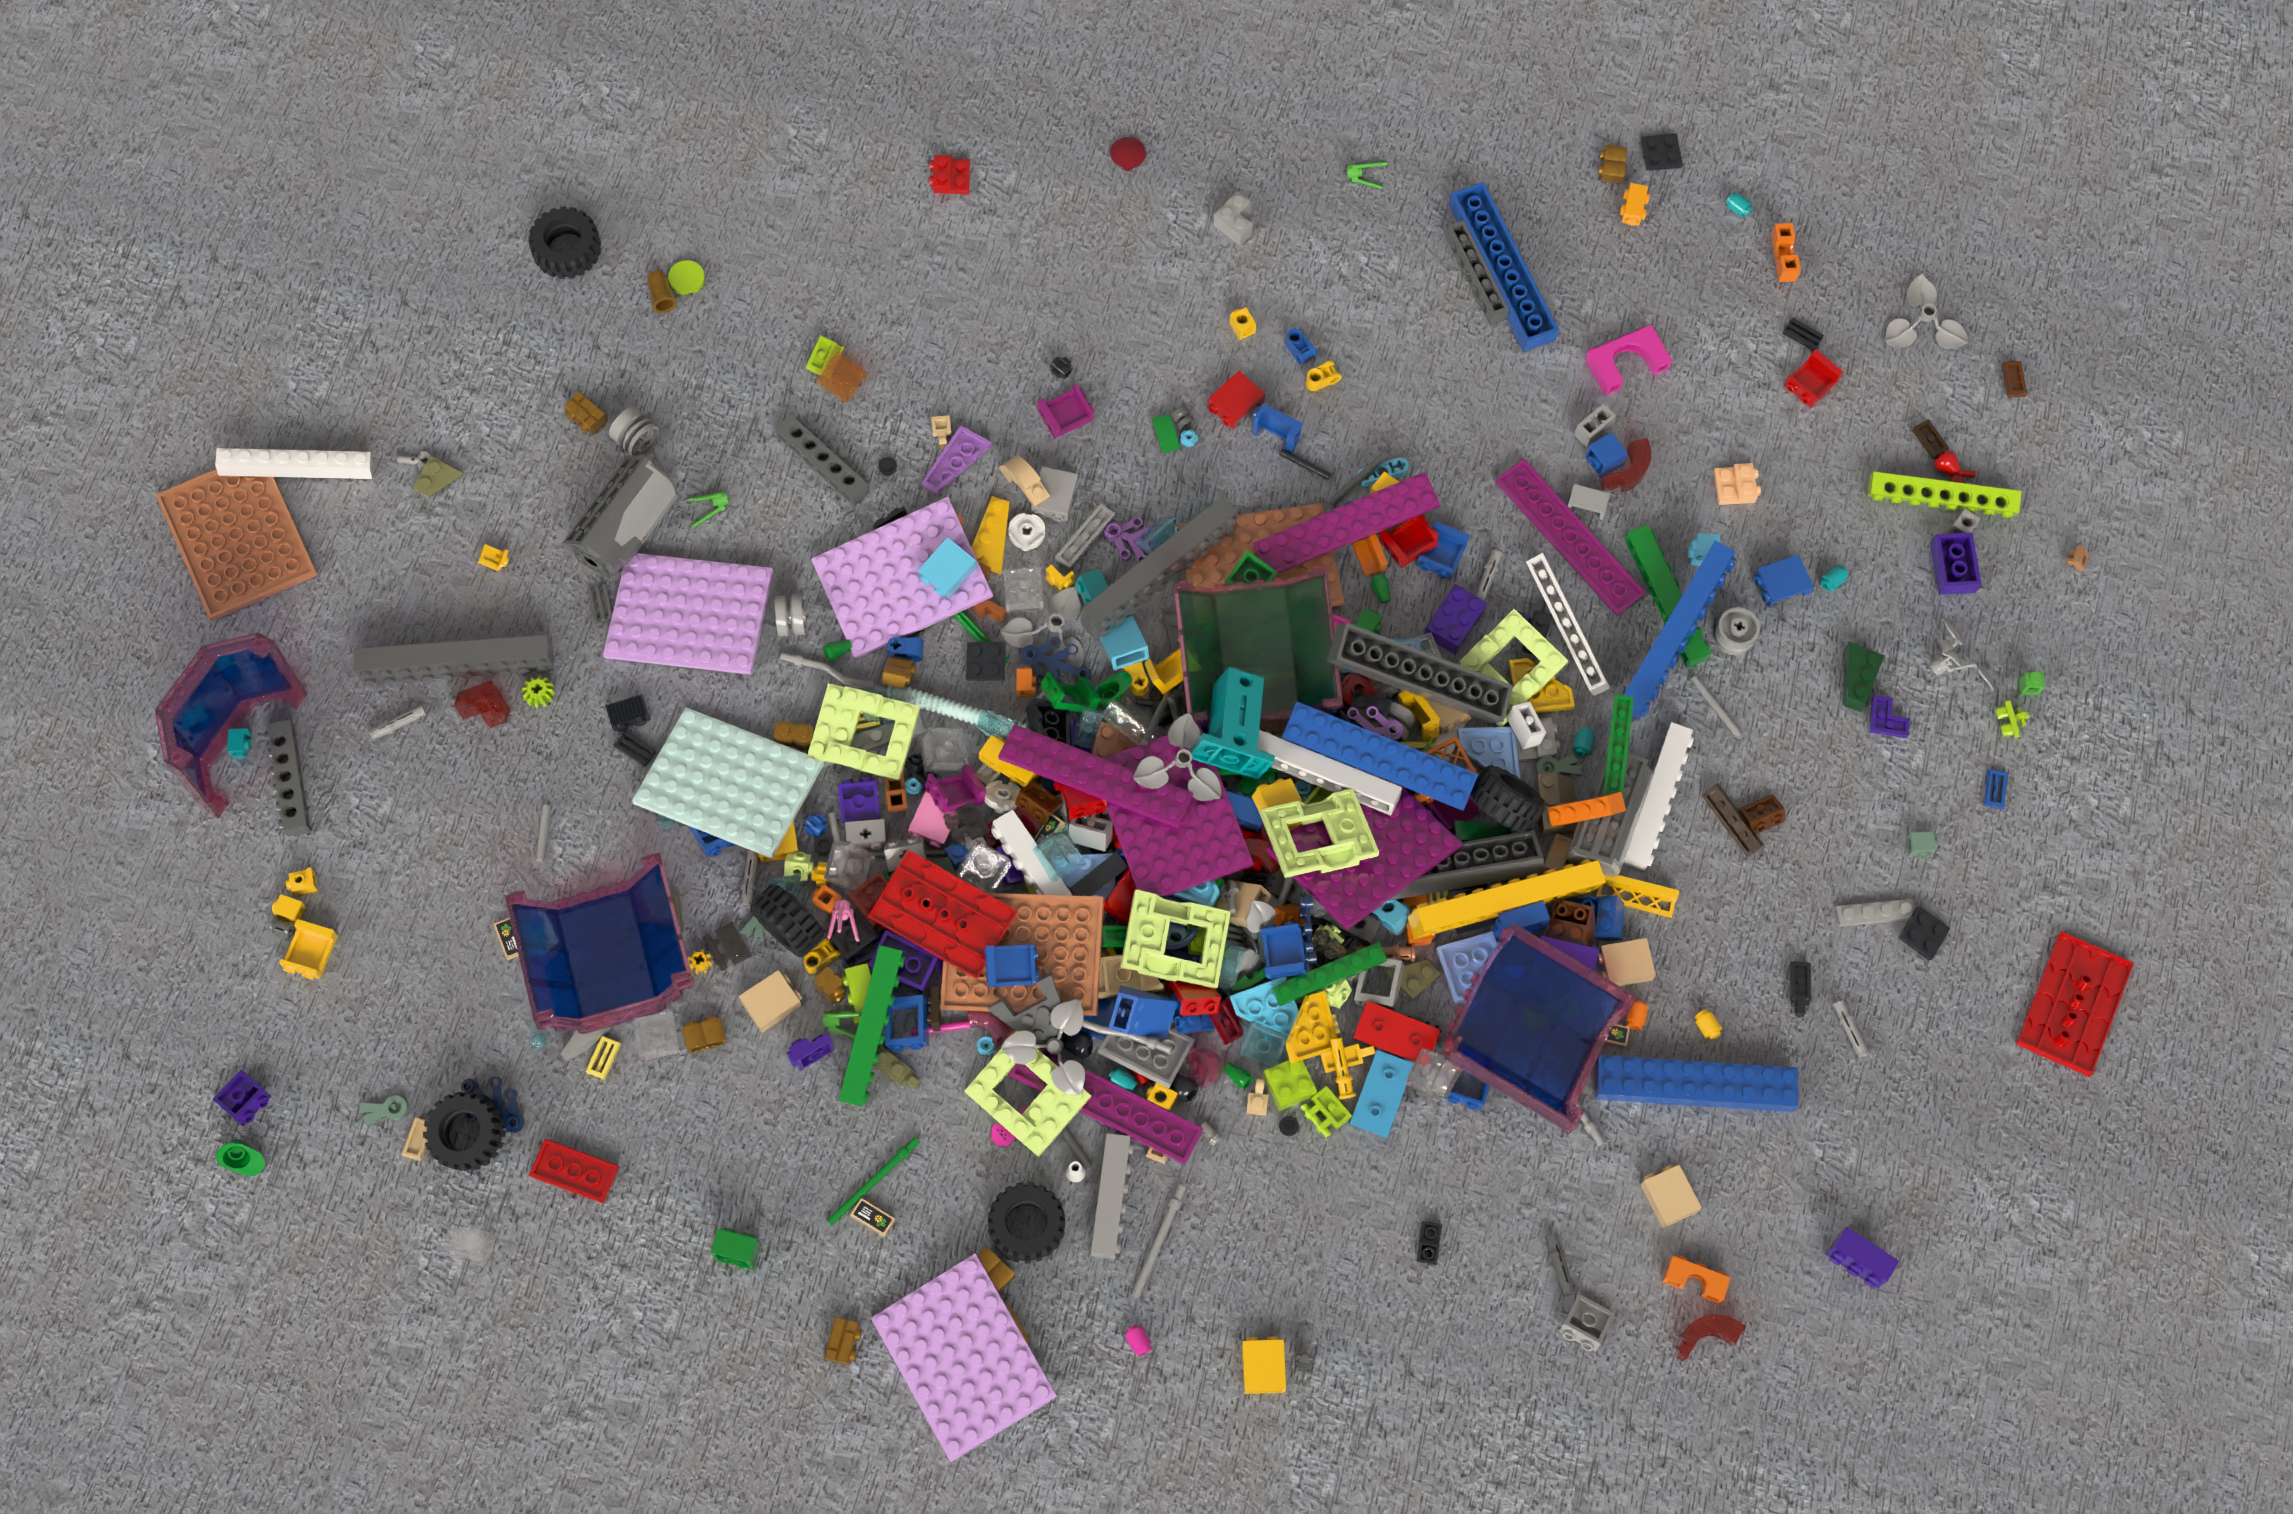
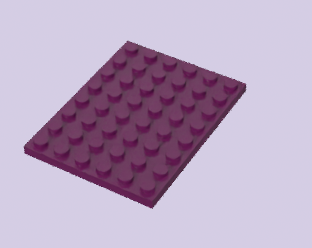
M1198 724L1197 726L1199 727L1200 733L1202 735L1203 731L1201 729L1200 724ZM1167 735L1150 741L1146 746L1141 744L1104 757V759L1136 771L1143 759L1154 756L1161 759L1164 767L1174 761L1175 756L1180 751V746L1171 745ZM1191 760L1190 763L1195 775L1200 768H1207L1216 775L1221 786V797L1207 801L1193 798L1179 829L1107 801V811L1113 822V827L1137 890L1157 894L1164 898L1254 866L1216 766ZM1174 765L1166 771L1169 777L1167 783L1188 791V782L1193 778L1188 767L1179 768Z
M1403 787L1400 799L1392 815L1359 803L1378 847L1379 856L1360 860L1359 865L1326 873H1321L1320 870L1292 876L1346 930L1353 927L1454 853L1462 845L1460 840ZM1324 821L1306 825L1300 824L1290 831L1298 853L1333 845ZM1270 845L1267 848V852L1278 862L1273 846Z

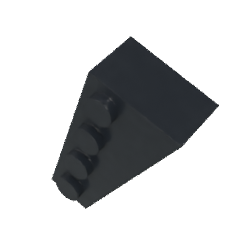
M1033 698L1025 709L1031 731L1070 745V711L1055 709L1050 701Z

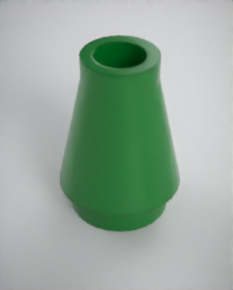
M1385 574L1371 578L1372 583L1370 585L1379 598L1380 603L1383 604L1391 601L1389 580Z
M850 640L828 642L823 646V652L827 660H835L851 651L852 644Z
M1231 1062L1227 1063L1223 1069V1072L1229 1076L1238 1088L1246 1089L1253 1080L1251 1072Z

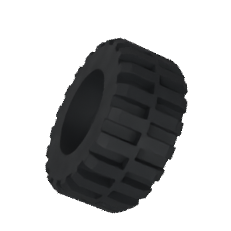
M560 207V209L553 208L548 213H542L541 218H537L534 221L535 226H531L528 241L532 256L540 270L544 273L548 272L549 276L555 277L557 275L559 279H565V277H569V279L575 278V275L579 274L581 276L585 274L584 271H589L593 268L592 263L596 264L598 261V256L601 253L599 234L592 218L586 216V213L582 210L577 212V209L570 207V209L566 207ZM563 234H574L581 238L578 245L569 251L557 252L549 248L550 243L556 237Z
M1494 765L1484 767L1477 777L1470 794L1473 802L1487 815H1490L1494 820L1502 823V825L1518 832L1530 831L1546 809L1544 799L1531 786L1516 775L1509 773V771Z
M769 885L751 903L750 910L758 922L781 945L798 957L806 956L824 937L823 928L814 916L779 885Z
M456 1092L454 1095L449 1094L445 1096L444 1101H437L434 1104L436 1106L435 1110L430 1109L427 1114L430 1116L429 1121L425 1120L424 1122L427 1131L423 1132V1138L428 1140L425 1143L426 1149L431 1151L430 1155L433 1159L438 1160L439 1164L460 1171L478 1170L481 1165H488L490 1158L495 1159L498 1153L496 1151L498 1148L502 1149L504 1143L501 1142V1138L506 1137V1131L502 1130V1126H505V1120L500 1118L502 1113L498 1108H495V1104L492 1101L474 1093ZM464 1113H472L477 1117L480 1124L479 1137L469 1149L464 1151L457 1150L450 1142V1127L458 1116Z
M1022 1182L1016 1183L1017 1186L1015 1187L1011 1185L1006 1187V1191L1000 1192L996 1196L997 1199L992 1202L990 1212H988L989 1235L994 1243V1247L1001 1251L1002 1255L1007 1259L1010 1257L1014 1262L1018 1263L1019 1261H1025V1264L1031 1263L1033 1260L1039 1262L1042 1261L1043 1257H1049L1053 1254V1250L1059 1247L1060 1241L1063 1239L1065 1229L1064 1210L1060 1200L1055 1197L1051 1190H1046L1045 1186L1041 1184L1036 1186L1034 1182H1028V1185H1023ZM1030 1205L1037 1207L1045 1216V1229L1035 1239H1017L1008 1229L1007 1221L1010 1213L1020 1206Z

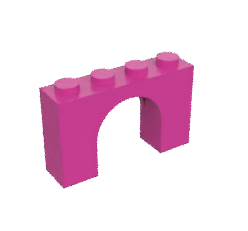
M1652 325L1648 327L1643 326L1634 333H1626L1617 340H1609L1600 347H1592L1588 350L1585 362L1605 396L1622 388L1624 380L1613 360L1621 352L1630 351L1640 355L1653 376L1670 368L1672 359Z

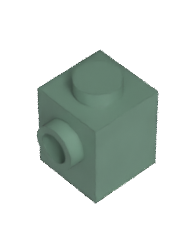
M1911 832L1906 838L1908 857L1919 856L1920 859H1926L1932 856L1938 848L1937 838H1934V832Z

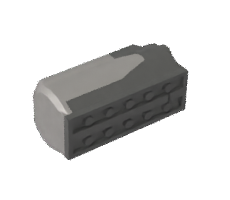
M627 455L562 543L572 551L579 562L604 577L611 579L621 567L631 561L676 500L677 493L673 481L647 457Z
M1608 754L1601 755L1586 799L1603 795ZM1627 754L1623 789L1626 811L1611 816L1577 822L1566 854L1568 861L1574 867L1580 865V862L1591 859L1592 862L1599 860L1604 875L1615 877L1621 872L1654 776V771L1647 765L1648 759Z

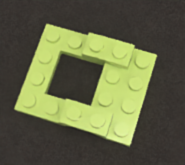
M1515 609L1488 635L1486 634L1458 664L1508 683L1489 662L1514 637L1541 661L1512 688L1504 722L1495 723L1498 727H1504L1508 723L1507 716L1514 705L1526 703L1569 662Z
M828 683L807 757L827 763L852 767L862 772L900 781L921 707L886 698L879 694ZM861 712L895 721L886 756L851 747Z
M1353 788L1335 792L1323 801L1312 804L1295 801L1260 809V816L1285 878L1320 870L1321 873L1352 867L1359 865L1360 860L1379 856L1378 847ZM1324 821L1333 845L1298 853L1287 825L1297 822L1306 825Z
M1135 890L1120 967L1176 982L1179 980L1216 989L1219 983L1231 912L1196 903H1178L1163 899L1157 894ZM1170 922L1183 925L1193 924L1207 928L1201 963L1164 955Z
M1001 1048L964 1092L1033 1153L1040 1157L1092 1096L1084 1089L1080 1095H1071L1059 1090L1051 1078L1052 1070L1058 1066L1035 1048L1036 1057L1025 1065L1048 1085L1021 1115L994 1091L995 1087L1016 1064Z

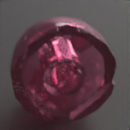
M1197 1048L1190 1050L1188 1054L1187 1065L1191 1064L1192 1071H1188L1189 1077L1198 1083V1088L1214 1085L1220 1079L1224 1064L1215 1051L1208 1048Z

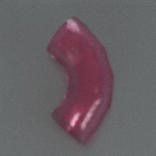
M968 1011L970 1028L980 1027L986 1029L991 1034L993 1044L1003 1045L1005 1040L1011 1036L1008 1025L993 1013Z

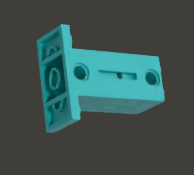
M1228 667L1215 682L1212 692L1208 734L1203 733L1188 750L1191 752L1193 760L1254 779H1259L1274 763L1275 755L1257 750L1264 685L1263 677L1241 671L1237 668Z

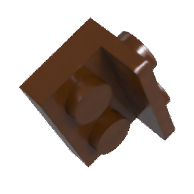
M1032 780L1019 791L1015 805L1041 824L1046 825L1050 816L1062 806L1063 801Z
M1773 794L1739 808V812L1756 834L1785 821V808Z

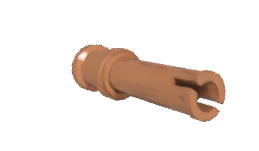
M1398 944L1388 947L1381 946L1386 958L1397 957L1400 960L1415 962V944L1411 946H1399ZM1356 945V951L1364 949L1368 946Z

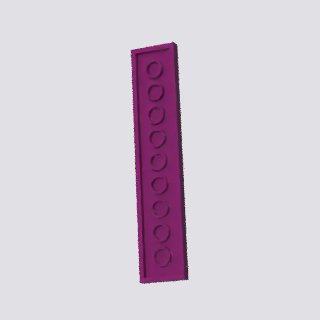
M1525 459L1496 479L1495 483L1616 617L1645 596L1646 592Z
M1423 472L1252 543L1257 557L1279 574L1440 507V503L1426 472Z
M1016 724L1013 725L998 755L999 760L1178 829L1193 799L1194 793L1169 783L1157 789L1143 787L1133 778L1135 770Z
M1037 1048L1054 1064L1060 1067L1056 1054H1051L1044 1048ZM1062 1058V1063L1064 1065V1063L1068 1060ZM1016 1063L1008 1074L1009 1077L1039 1092H1042L1048 1085L1025 1064ZM1084 1069L1085 1081L1083 1089L1092 1097L1080 1109V1113L1126 1136H1131V1139L1186 1165L1204 1131L1203 1128Z

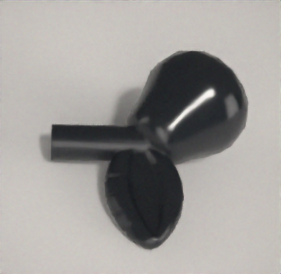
M1154 686L1149 693V699L1136 698L1135 705L1150 707L1153 718L1164 694ZM1169 704L1158 726L1164 727L1174 721Z
M1065 1032L1062 1033L1063 1050L1066 1049L1080 1059L1090 1056L1093 1050V1039L1089 1034L1080 1033L1069 1036Z
M1179 1071L1171 1084L1172 1090L1178 1093L1176 1098L1180 1102L1191 1101L1199 1089L1198 1083L1194 1079L1180 1075ZM1151 1080V1082H1149V1083H1151V1084L1154 1085V1086H1155V1084H1156V1082L1153 1081V1080Z

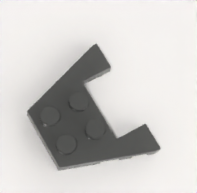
M1050 972L1037 979V986L1046 996L1038 1002L1015 1013L1003 997L990 1004L988 1010L1017 1032L1030 1031L1036 1036L1035 1045L1052 1039L1058 1035L1060 1029L1052 1025L1051 1012L1057 1005L1062 1003L1059 989L1054 981V974Z

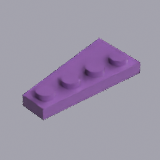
M960 425L921 482L922 486L939 494L992 446V442Z

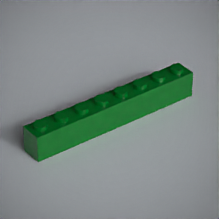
M1648 525L1628 531L1624 540L1666 624L1683 594L1679 590L1677 579L1673 578L1671 574L1670 564L1663 557L1664 553L1661 546H1658L1655 541L1654 531L1650 530ZM1699 626L1693 637H1688V645L1683 653L1679 652L1686 668L1706 662L1711 653L1708 643H1705L1702 638L1703 633Z
M879 945L838 1101L861 1107L863 1103L867 1104L870 1093L866 1091L868 1083L872 1084L875 1072H871L873 1064L877 1065L880 1053L876 1052L878 1044H883L885 1036L884 1033H881L883 1025H888L890 1014H887L888 1006H893L895 998L892 990L894 986L898 987L900 979L897 971L899 967L903 968L905 960L901 950Z

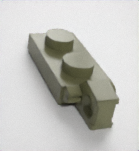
M880 1046L876 1051L880 1053L877 1065L873 1064V1067L897 1085L903 1087L909 1085L916 1091L920 1081L914 1077L915 1072Z

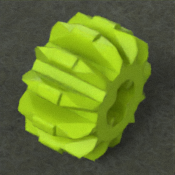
M538 675L537 679L531 676V682L525 681L526 687L522 688L523 699L527 701L529 706L534 704L536 708H539L540 704L546 707V701L552 702L551 696L555 695V691L552 690L554 685L549 683L547 677L542 680L540 675Z

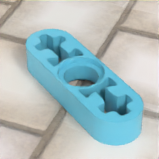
M1402 457L1382 462L1373 470L1374 475L1371 472L1366 476H1369L1368 480L1364 478L1358 484L1363 487L1374 485L1381 476L1378 474L1380 468L1386 469L1393 478L1404 476L1408 472L1409 463ZM1397 464H1400V466H1403V470H1400V468H1397Z

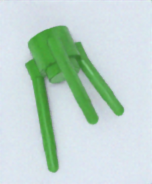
M1388 162L1348 164L1347 178H1352V182L1383 189L1381 185L1359 179L1358 177H1362V168L1388 165Z
M725 490L686 499V501L711 499L713 507H718L691 525L693 528L719 511L725 510L724 505L729 504Z
M854 1009L824 1011L823 1026L829 1027L828 1030L830 1032H838L855 1038V1033L836 1028V1026H840L841 1018L859 1017L861 1013H855Z

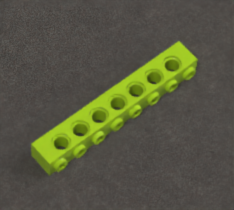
M1872 472L1869 476L1867 496L1872 497V500L1876 501L1891 499L1892 503L1906 501L1914 506L1928 504L1927 507L1930 508L1944 506L1947 510L1956 511L1959 508L1974 513L1982 511L1984 515H1994L1997 513L2002 514L2001 516L2005 518H2013V516L2019 513L2022 491ZM1885 484L1892 486V492L1885 490ZM1904 486L1910 488V490H1911V494H1910V495H1907V494L1904 493V491H1903V487H1904ZM1922 489L1929 491V497L1922 495ZM1941 491H1944V492L1947 493V495H1948L1947 500H1944V499L1941 498V496H1940V492H1941ZM1959 494L1965 495L1966 502L1959 500ZM1978 496L1984 498V505L1978 503ZM1997 498L2002 500V507L1997 506Z

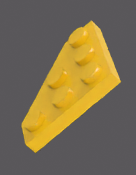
M1529 658L1509 660L1508 664L1513 687L1536 667ZM1553 677L1527 701L1531 702L1536 713L1570 710L1575 707L1572 689L1566 684L1563 685L1557 681L1556 677Z
M1325 991L1307 995L1303 1000L1285 1043L1290 1063L1332 1051L1330 1040L1337 1039V1034Z

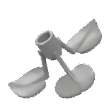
M1923 274L1912 281L1906 293L1907 301L1911 306L1920 305L1922 308L1920 317L1912 326H1910L1906 319L1898 318L1893 320L1886 329L1884 339L1890 346L1897 348L1908 347L1917 338V333L1913 328L1920 321L1930 322L1934 320L1936 329L1939 330L1935 335V339L1942 348L1954 349L1969 342L1967 333L1956 321L1947 319L1942 322L1941 327L1939 326L1938 317L1935 316L1937 308L1933 304L1937 299V291Z
M1075 587L1064 589L1052 597L1049 603V610L1053 614L1048 622L1035 631H1032L1033 626L1031 622L1025 618H1015L1001 630V635L1008 644L1016 648H1024L1033 644L1034 639L1032 635L1048 627L1051 632H1058L1059 640L1061 641V646L1058 649H1053V654L1066 649L1069 644H1075L1079 649L1078 653L1075 656L1070 655L1059 661L1077 668L1082 667L1084 661L1082 645L1073 637L1063 641V631L1061 629L1064 619L1072 620L1080 613L1081 604ZM1072 646L1070 647L1069 652L1074 653L1076 651V647Z
M1943 618L1941 621L1945 623L1947 630L1953 637L1954 643L1951 644L1947 638L1943 640L1942 655L1930 663L1932 670L1939 676L1945 671L1950 673L1954 670L1974 667L1989 684L1990 693H1992L1994 689L1991 677L1979 662L1962 665L1959 656L1954 650L1958 643L1961 646L1963 645L1962 637L1948 619ZM1952 660H1953L1958 666H1956V667H1951V666L1953 665Z
M1187 713L1179 717L1171 725L1168 732L1170 744L1180 746V751L1175 756L1174 761L1164 767L1163 761L1158 757H1147L1140 762L1133 778L1143 787L1157 789L1168 782L1169 777L1166 771L1174 765L1179 768L1188 767L1193 777L1188 782V791L1194 793L1193 798L1207 801L1221 797L1219 780L1211 770L1200 768L1196 775L1193 772L1192 764L1190 763L1192 754L1185 748L1190 749L1201 737V733L1191 714Z
M1259 900L1250 901L1246 927H1243V930L1249 935L1248 940L1251 941L1254 951L1248 948L1241 953L1234 970L1235 979L1238 977L1241 979L1244 975L1249 978L1255 971H1260L1263 965V957L1257 953L1258 948L1254 940L1262 939L1260 929H1265V926L1271 925L1275 919L1274 908L1266 902Z
M1075 999L1064 1002L1052 1010L1051 1023L1060 1030L1058 1037L1048 1040L1047 1044L1035 1045L1036 1036L1034 1033L1018 1031L1009 1036L1002 1045V1050L1012 1061L1018 1064H1028L1036 1057L1035 1048H1047L1051 1054H1057L1060 1067L1052 1070V1081L1059 1090L1071 1095L1082 1094L1085 1070L1075 1060H1068L1063 1065L1061 1051L1064 1048V1043L1061 1038L1063 1031L1067 1035L1072 1036L1082 1028L1084 1013L1080 1001Z

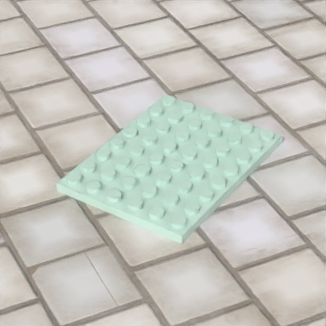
M686 707L632 801L637 806L773 859L820 773L824 761L807 757L808 754Z

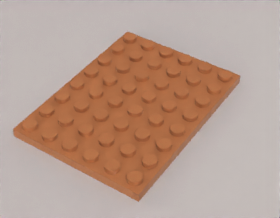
M217 469L156 494L210 621H214L318 576L274 477L219 476Z
M1318 503L1237 515L1234 533L1230 536H1225L1217 547L1210 548L1203 558H1198L1194 561L1191 568L1184 569L1196 627L1202 626L1203 623L1206 624L1208 619H1212V622L1225 623L1273 616L1275 612L1280 614L1282 610H1286V613H1289V610L1295 611L1306 591L1323 599L1325 608L1344 605L1333 551L1279 573L1255 607L1224 586L1226 578L1246 551L1257 557L1252 543L1324 514L1323 504ZM1189 522L1176 524V531L1178 532Z
M987 893L1018 911L998 946L1034 944V948L1038 949V960H1035V968H1039V978L1052 972L1062 1003L1078 999L1082 1005L1084 1016H1097L1105 898L1099 896ZM943 961L941 1010L990 1012L988 1010L989 1005L1004 997L1015 1013L1046 997L1037 984L987 988L986 966L978 979H975Z

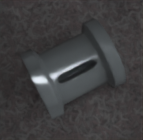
M275 916L270 923L269 931L270 933L282 934L285 938L289 939L294 933L295 922H287L281 920L279 916Z

